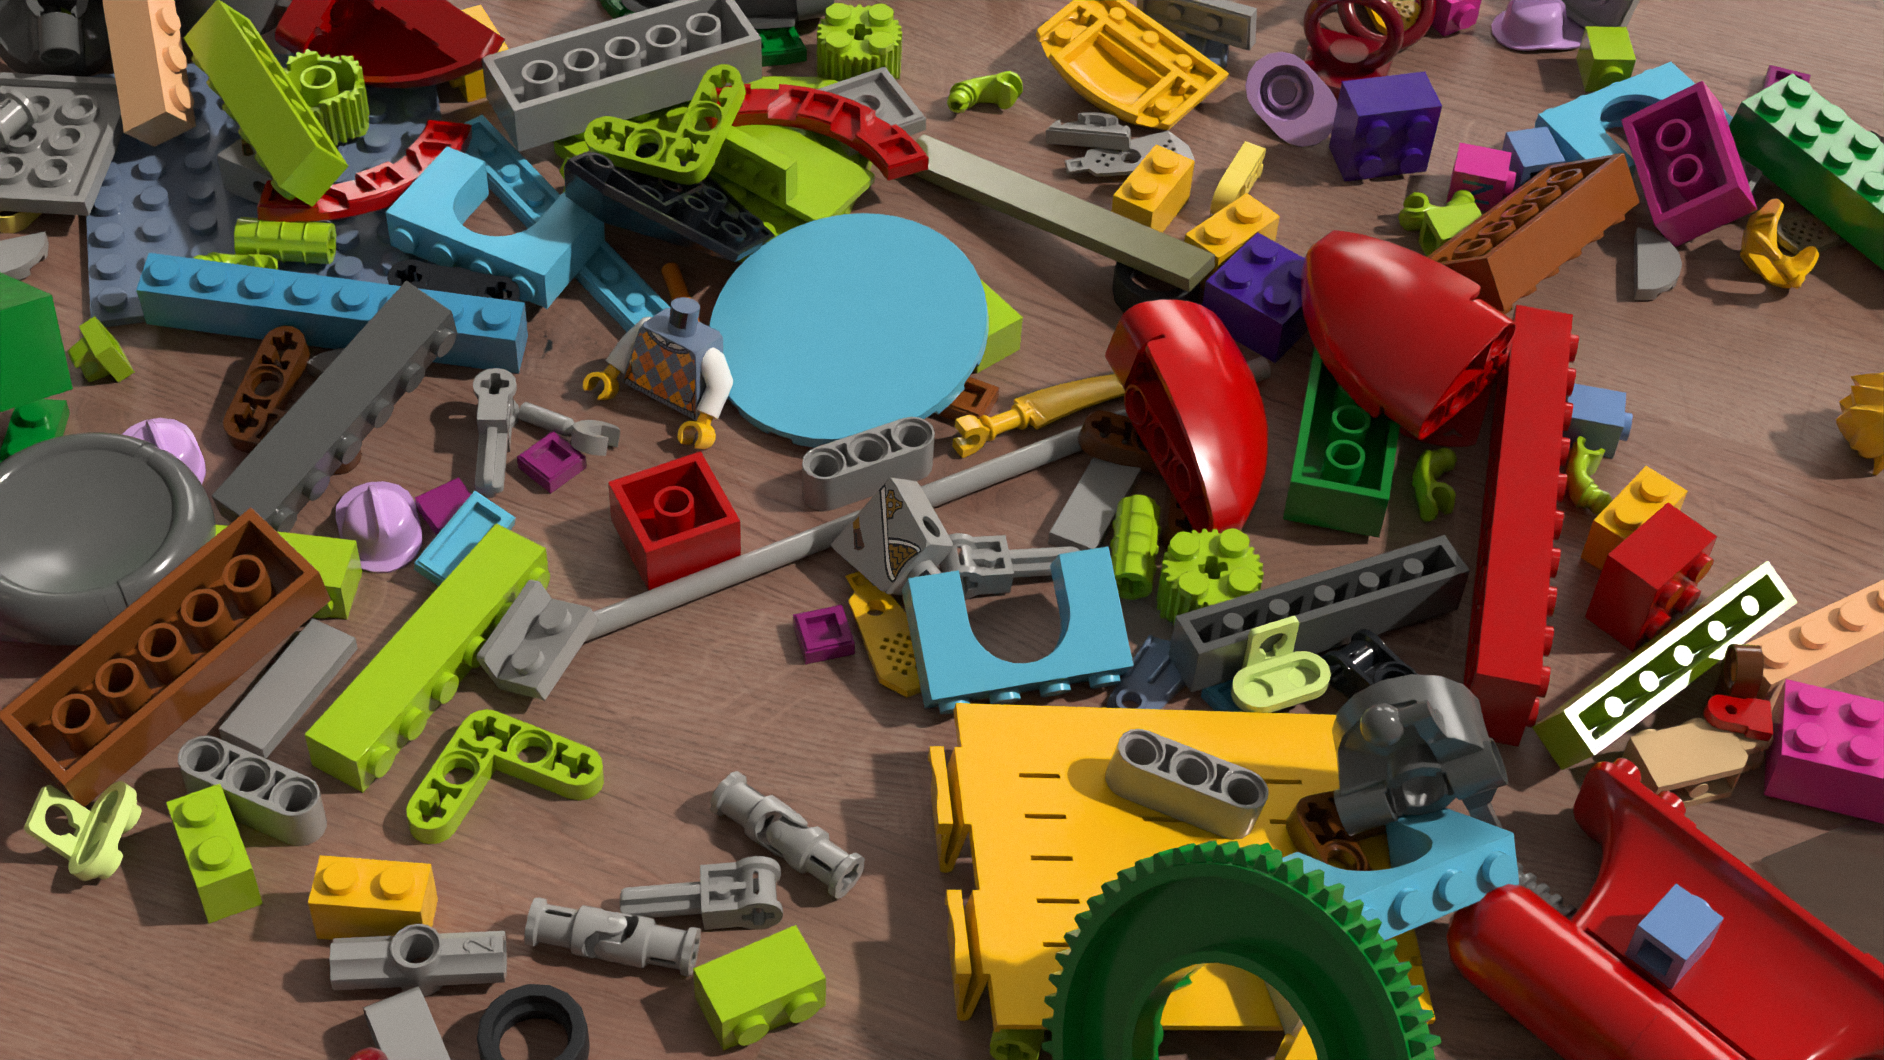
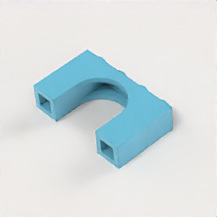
M1669 62L1654 69H1647L1641 74L1621 82L1612 83L1610 86L1588 95H1582L1573 101L1555 108L1546 109L1538 114L1535 128L1548 127L1565 159V163L1624 153L1633 179L1636 171L1634 159L1605 130L1623 127L1621 119L1682 91L1695 83L1672 62ZM1724 110L1729 125L1733 117Z
M446 147L386 211L391 246L440 266L461 267L472 272L509 277L518 284L521 300L529 301L548 309L605 241L604 222L567 198L565 192H563L533 226L522 232L507 236H487L475 233L464 227L463 223L489 195L486 163L481 159Z
M1109 546L1059 554L1050 564L1061 620L1060 635L1051 654L1030 663H1012L1001 660L990 654L980 645L970 627L959 570L908 578L902 588V594L924 708L939 707L940 714L953 713L956 703L970 704V701L989 698L990 704L1003 705L1021 700L1020 693L1039 690L1041 697H1050L1070 692V684L1089 681L1090 688L1096 689L1120 683V676L1133 667V661Z
M1445 807L1436 812L1423 815L1402 814L1398 821L1386 824L1391 863L1390 869L1375 871L1345 870L1333 867L1300 852H1295L1282 858L1283 862L1295 858L1302 859L1304 874L1321 869L1325 872L1324 885L1327 887L1337 883L1344 885L1343 899L1348 903L1360 899L1364 903L1361 915L1367 921L1378 918L1382 922L1378 933L1384 941L1479 902L1487 893L1498 887H1503L1507 884L1519 885L1514 833Z

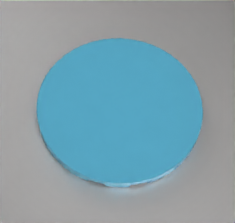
M857 213L831 216L805 223L776 236L762 245L759 250L752 253L735 270L726 282L714 306L709 327L719 331L723 337V354L733 378V385L727 398L738 409L739 414L753 426L767 434L772 432L792 439L793 444L815 448L902 418L918 417L925 419L934 412L940 414L965 389L964 383L982 360L989 332V315L980 277L966 255L953 242L935 230L912 220L883 214Z

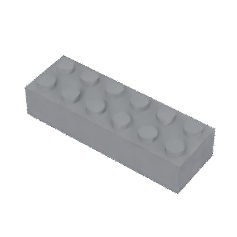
M678 0L490 54L482 58L486 98L518 152L583 133L588 124L598 117L612 116L626 120L692 100L704 74L716 65L728 64L735 67L740 72L744 84L762 79L761 37L735 0Z

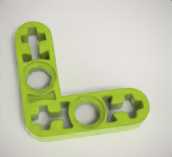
M728 64L716 65L707 70L676 133L612 116H602L591 121L585 129L584 138L590 152L604 155L617 167L680 184L692 185L699 183L709 174L745 98L746 91L741 74L735 67ZM726 83H731L732 87L724 86L726 85ZM716 87L723 88L719 97L716 91ZM704 117L718 119L717 125L710 131L700 132L695 129V124ZM610 134H613L615 140L607 138L610 136ZM599 139L605 140L603 145L599 143ZM645 143L659 145L658 151L651 157L640 158L636 156L638 148ZM693 152H694L695 157H696V159H697L696 162H695V161H689L690 158H691V156H692V154H693ZM680 161H689L685 167L680 163Z
M489 709L478 710L470 714L462 722L409 800L406 807L409 830L413 837L421 843L437 844L449 839L455 833L496 770L568 799L577 801L587 800L595 796L603 787L602 758L598 752L590 747L511 716ZM489 731L495 732V737L486 735ZM476 735L483 736L485 738L483 739V741H477ZM503 745L507 747L506 752L503 750ZM537 746L547 752L546 756L536 763L523 762L518 758L519 753L527 747ZM559 757L562 758V764L558 763ZM455 768H468L474 773L473 777L464 784H451L445 780L446 774ZM582 768L589 769V774L581 773L576 779L570 776V772L579 773ZM439 795H440L442 798H444V799L442 800L441 804H440ZM440 806L442 818L432 817L428 822H423L422 815L432 816Z

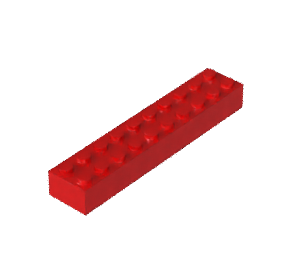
M1516 304L1512 320L1517 324L1516 332L1506 365L1496 380L1462 684L1479 699L1489 738H1492L1497 743L1519 747L1525 727L1532 728L1536 724L1539 710V698L1536 697L1545 698L1550 681L1551 668L1543 666V656L1548 657L1550 654L1554 627L1546 625V616L1552 617L1557 599V587L1550 586V578H1555L1557 575L1561 549L1553 547V540H1559L1563 526L1564 511L1556 510V503H1562L1567 484V474L1560 473L1559 468L1560 466L1565 467L1570 448V438L1563 437L1562 434L1563 431H1568L1573 413V403L1566 402L1565 400L1566 396L1571 397L1575 384L1576 369L1569 368L1568 366L1569 363H1574L1579 335L1571 334L1573 314Z

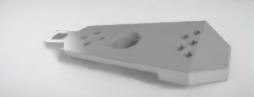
M1164 131L1131 139L1130 151L1105 148L1088 150L1084 157L1065 160V169L1068 175L1089 172L1096 177L1130 175L1156 144L1195 161L1189 145L1170 131ZM1133 160L1136 163H1125L1123 161Z

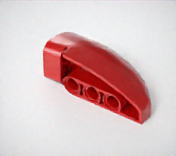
M292 0L275 31L276 42L294 55L297 52L303 54L306 49L317 51L321 57L330 55V58L339 56L340 60L341 55L346 57L352 55L354 61L358 60L359 66L362 67L365 85L376 88L425 87L456 80L482 70V58L497 53L505 41V38L447 0Z
M1334 230L1309 248L1301 273V298L1304 319L1311 339L1323 363L1339 385L1372 417L1377 418L1383 413L1384 409V414L1419 440H1423L1492 386L1504 370L1517 324L1484 300L1476 299L1472 301L1480 293L1481 287L1479 284L1415 251L1363 234Z
M1154 300L1136 304L1121 316L1105 353L1107 362L1125 390L1124 405L1127 416L1130 418L1133 427H1135L1137 434L1193 529L1198 533H1202V529H1207L1208 532L1217 529L1220 534L1231 528L1241 531L1257 501L1265 477L1268 455V423L1254 375L1225 325L1211 310L1202 305L1183 300Z

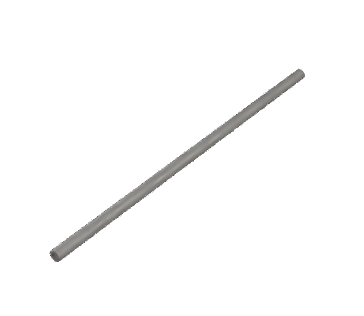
M1261 356L1247 362L1256 383L1270 378L1271 369L1264 357ZM1125 409L1114 412L1128 417ZM1083 425L921 486L934 508L1082 451L1078 443V435ZM1100 432L1099 436L1104 438V433ZM862 509L596 610L594 613L599 621L585 642L832 547V542Z

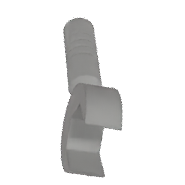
M524 402L519 409L518 417L522 421L554 431L565 437L572 435L570 444L580 452L606 456L608 445L618 448L620 429L613 424L597 420L574 422L572 418L529 402Z

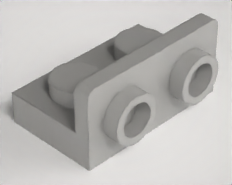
M529 580L478 652L477 661L498 689L545 701L599 619L590 607L552 599L541 582Z

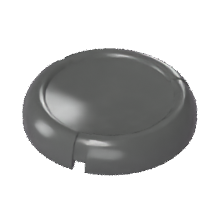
M86 432L55 437L29 446L0 463V632L19 640L37 644L56 646L81 645L216 536L214 512L204 487L193 471L175 455L160 449L149 441L105 432Z

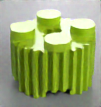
M834 3L827 7L825 19H821V24H818L817 77L840 82L886 67L894 79H900L902 27L899 25L898 20H894L893 9L881 3L872 6L867 5L866 7H862L861 4L853 7L844 3Z
M306 49L303 54L297 52L295 57L289 56L286 63L287 68L284 67V71L334 145H338L340 141L346 143L347 138L354 139L355 137L365 135L369 128L370 112L363 70L359 66L358 60L354 61L352 55L348 57L341 55V60L339 56L330 58V55L321 57L317 51H310L309 49Z
M1233 528L1227 529L1221 534L1218 533L1217 529H1213L1212 532L1202 529V533H1198L1196 530H1193L1192 533L1178 532L1170 540V545L1163 558L1156 599L1158 601L1157 610H1160V618H1166L1169 622L1173 621L1174 626L1177 615L1260 591L1264 575L1262 571L1263 563L1259 562V554H1254V547H1249L1250 539L1248 535Z

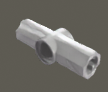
M413 924L399 930L395 936L333 938V943L330 945L329 958L331 986L333 990L401 987L403 991L419 986L423 996H428L440 990L443 985L505 983L507 977L505 931L439 934L436 929L429 925ZM417 958H429L421 963H410Z

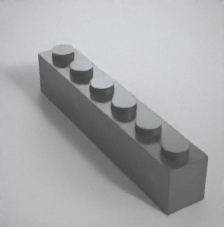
M405 281L213 493L212 498L221 516L232 523L251 507L275 531L288 533L297 520V514L310 500L315 501L325 492L329 485L330 477L341 464H348L357 456L361 449L362 441L373 428H380L388 421L392 415L394 405L404 393H410L419 386L424 378L425 370L436 357L441 358L450 351L457 335L452 311L408 281Z
M1439 536L1177 615L1175 617L1168 655L1192 693L1234 679L1236 673L1243 666L1249 632L1255 627L1296 616L1299 621V628L1293 652L1307 651L1317 654L1349 644L1353 634L1360 629H1367L1378 635L1458 610L1470 570L1446 536ZM1279 633L1270 636L1261 644L1260 648H1263L1265 653L1272 651L1273 645L1282 638L1283 634Z

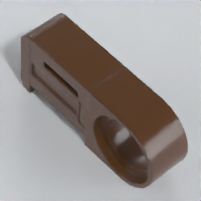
M1730 644L1721 662V674L1712 696L1726 695L1741 699H1755L1763 678L1764 661L1762 650L1759 645Z

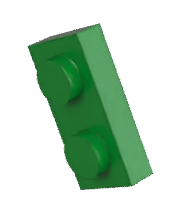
M41 399L14 408L0 450V463L29 446L63 436L70 415L67 401Z

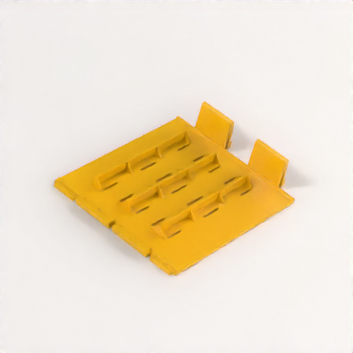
M956 703L953 713L958 747H954L947 767L944 746H930L928 761L932 769L931 802L939 870L942 873H948L953 870L969 832L976 890H972L965 909L963 908L961 890H947L945 895V905H947L949 913L947 938L957 1019L966 1021L971 1018L988 981L994 1032H1000L1001 1029H1047L1042 1026V1019L1053 1016L1054 1010L1044 1002L1045 996L1057 992V988L1048 978L1049 974L1063 970V967L1055 959V955L1057 952L1070 948L1063 938L1065 933L1079 928L1074 917L1076 914L1090 910L1086 901L1090 897L1103 894L1101 885L1118 879L1117 873L1119 871L1134 867V862L1151 857L1155 853L1191 843L1198 845L1208 841H1216L1218 845L1230 841H1238L1240 848L1251 844L1261 845L1269 843L1273 850L1282 851V858L1298 852L1286 829L1287 818L1301 798L1340 788L1336 751L1332 735V727L1336 715ZM1130 729L1148 730L1260 775L1268 787V799L1250 834L1242 839L1224 838L1115 794L1108 787L1105 777L1106 770L1122 734ZM1387 833L1357 841L1373 871L1391 868ZM1334 858L1327 859L1329 865L1349 870L1340 860ZM1415 929L1388 939H1395L1398 943L1393 953L1399 963L1406 961L1411 963L1412 968L1407 973L1411 984L1422 985L1424 992L1418 997L1421 1008L1433 1011L1423 966H1421L1423 962ZM1206 963L1190 977L1193 982L1192 984L1171 992L1160 1021L1163 1030L1284 1031L1264 980L1244 969L1220 963ZM1435 1015L1427 1022V1025L1435 1022Z

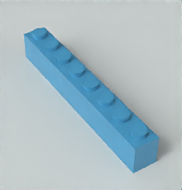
M149 253L136 292L146 324L262 340L274 328L293 326L303 333L308 346L338 349L346 348L401 286ZM420 289L452 311L457 330L456 340L450 351L441 358L437 356L433 362L480 369L500 368L519 374L528 339L524 302Z

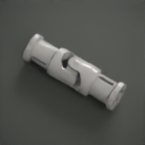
M738 771L730 773L714 791L710 800V810L718 816L727 815L743 826L747 837L774 855L783 857L789 866L799 873L809 872L829 886L828 892L837 899L844 897L859 880L864 870V857L858 853L848 854L829 841V833L818 826L808 827V822L784 802L773 795L766 797L748 785L747 778Z
M538 897L534 898L528 913L524 940L525 945L534 947L539 943L565 947L570 948L571 954L576 956L598 958L643 969L647 964L678 969L680 975L689 977L692 976L693 968L696 965L701 929L690 927L686 931L655 924L653 918L605 911L601 908L582 905L579 910L550 905L547 903V899Z

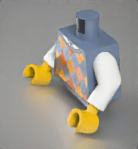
M680 297L671 302V308H665L653 317L642 318L623 335L605 360L609 365L603 372L588 374L583 381V390L592 391L597 386L598 381L602 379L604 390L597 400L612 399L619 390L617 377L620 373H623L624 384L697 420L684 422L678 430L677 437L681 444L690 445L698 431L695 449L704 450L711 447L715 442L716 434L711 426V422L713 419L718 420L732 388L733 378L723 354L722 335L719 331L698 321L700 310L698 302L690 298Z

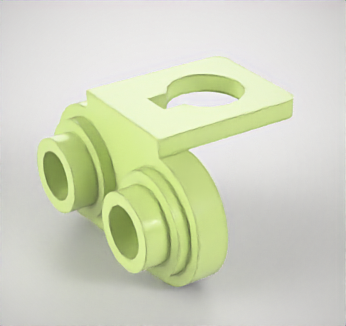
M1296 616L1284 618L1250 630L1243 666L1234 676L1231 688V696L1234 703L1244 712L1272 713L1316 699L1327 690L1331 672L1326 661L1311 652H1293L1299 628V621ZM1282 633V638L1273 645L1272 651L1265 653L1263 648H1260L1267 638Z
M118 781L109 786L99 796L91 811L52 785H46L40 789L24 825V830L44 845L68 859L69 872L80 880L88 881L97 877L105 880L117 870L122 861L123 853L118 850L121 835L134 827L140 818L142 809L137 805L136 790L123 781ZM49 806H57L65 812L68 824L76 829L74 835L70 833L56 835L49 830L45 821V814Z

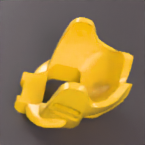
M1771 199L1759 211L1750 215L1742 236L1740 257L1749 269L1760 274L1769 284L1782 288L1793 287L1800 289L1805 276L1815 266L1819 252L1816 247L1808 246L1793 257L1781 253L1777 243V224L1784 204L1779 199Z

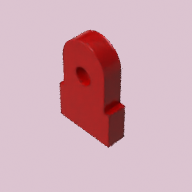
M1714 695L1709 699L1703 710L1706 721L1715 728L1742 733L1744 737L1768 742L1773 735L1770 701L1757 698L1741 699L1726 695Z

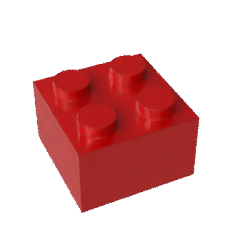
M701 451L608 482L611 521L648 591L741 555L740 519Z
M1669 502L1666 503L1607 555L1585 618L1634 652L1648 638L1651 640L1666 629L1672 620L1671 617L1677 612L1684 615L1697 602L1701 591L1696 587L1714 563V559L1710 557V554L1718 536Z

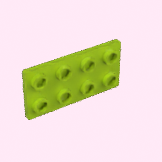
M707 124L700 132L710 131L711 129ZM781 125L731 126L711 170L806 222L839 215L875 182V174L789 127ZM693 152L691 158L697 161L695 154Z

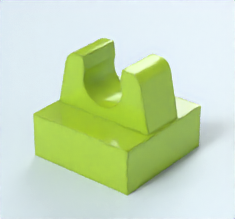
M95 316L79 326L84 337L74 344L67 353L75 368H81L88 382L111 374L119 383L135 373L118 341Z

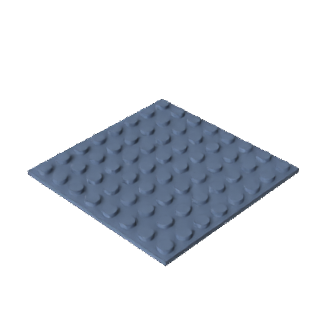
M293 53L273 54L282 68H287L286 63L289 56H296ZM187 64L186 70L190 92L194 99L193 111L196 127L155 147L123 132L89 216H86L90 317L95 316L104 327L146 322L136 289L149 253L193 258L196 255L205 256L211 252L235 254L234 231L237 219L240 217L258 218L257 203L224 189L217 154L242 138L238 133L240 125L223 110L222 105L225 102L210 89L206 83L209 77L195 64ZM114 73L97 74L87 77L115 78ZM365 85L370 112L369 128L365 135L355 137L354 139L347 138L346 143L340 141L336 145V148L349 167L333 184L355 180V174L376 167L387 161L394 164L406 156V149L418 139L428 120L442 121L436 85L414 88H376ZM391 206L351 217L312 221L334 223L336 252L334 261L331 264L309 263L306 265L304 262L286 261L283 263L282 261H277L278 270L389 284L387 280L388 272L393 265L400 261L413 259L424 263L437 264L411 253L402 252L398 248L391 246L386 211ZM413 272L415 281H418L416 273Z

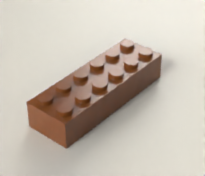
M1618 153L1547 166L1427 257L1479 284L1481 287L1480 293L1472 301L1482 299L1501 313H1509L1513 310V303L1520 298L1534 293L1537 290L1536 285L1542 280L1560 272L1559 266L1566 261L1579 257L1584 246L1601 239L1604 236L1603 231L1609 226L1624 221L1625 214L1640 202L1625 154Z
M250 507L0 711V721L13 739L71 799L86 807L330 602L331 599L320 573Z

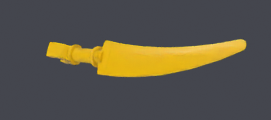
M1115 374L1086 378L1041 389L1015 398L1011 410L995 416L988 417L982 415L977 419L973 415H966L955 420V428L962 436L953 438L952 447L961 458H965L980 450L986 441L991 442L995 440L998 434L1014 428L1024 430L1027 428L1028 423L1038 430L1084 408L1124 396L1125 390Z

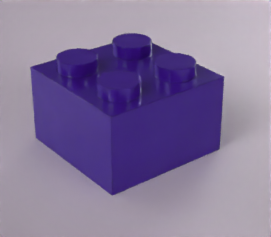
M1425 71L1342 81L1329 149L1344 182L1427 171L1442 104Z
M1257 232L1206 281L1202 306L1214 312L1221 319L1235 341L1276 363L1308 331L1301 298V273L1305 258Z

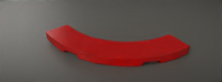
M744 84L745 98L733 121L732 126L734 127L745 125H781L801 128L829 136L855 149L870 160L887 181L928 169L929 157L919 144L897 124L891 126L876 117L875 110L846 97L809 87L779 84V89H751V84ZM716 87L718 97L723 88ZM704 117L710 129L717 125L718 119Z
M428 120L418 139L406 149V156L394 164L387 161L376 167L355 174V180L333 184L313 207L297 197L292 201L286 199L273 188L270 183L271 180H268L257 206L258 220L279 222L332 220L361 215L392 206L446 147L466 153L472 139V125Z

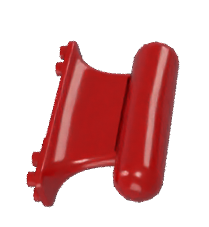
M1618 758L1613 763L1606 761L1597 762L1586 774L1574 803L1573 814L1576 822L1588 836L1602 846V861L1597 879L1589 895L1570 920L1530 889L1513 884H1507L1488 892L1479 902L1453 912L1449 919L1447 930L1449 959L1460 974L1565 1060H1884V964L1869 953L1860 951L1697 829V824L1685 816V805L1677 795L1669 791H1661L1658 795L1641 783V773L1636 765L1625 758ZM1677 883L1690 894L1705 900L1724 919L1707 951L1674 988L1670 989L1627 957L1625 952L1638 924Z

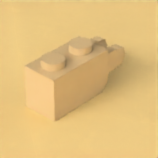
M1693 718L1682 723L1680 726L1658 731L1655 729L1640 731L1630 737L1622 758L1636 765L1641 773V783L1657 795L1661 791L1674 793L1682 800L1686 808L1730 797L1741 773L1749 772L1750 769L1755 770V768H1759L1765 759L1763 751L1764 749L1768 750L1774 738L1772 735L1769 742L1747 738L1742 733L1715 728L1706 719Z

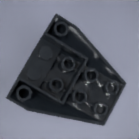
M645 143L638 148L636 156L640 158L651 157L658 151L659 145ZM590 151L569 158L564 166L566 197L604 223L732 262H737L759 250L762 245L775 237L758 217L751 214L709 174L699 183L692 185L680 184L614 166L613 162L604 155ZM680 161L681 165L684 166V167H685L686 164L689 162V161H685V162H684V161Z

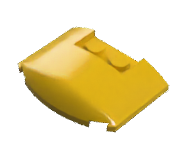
M1073 0L1036 31L1037 40L1041 42L1046 57L1072 89L1101 111L1114 115L1122 121L1142 127L1168 131L1226 81L1229 75L1227 71L1126 0Z

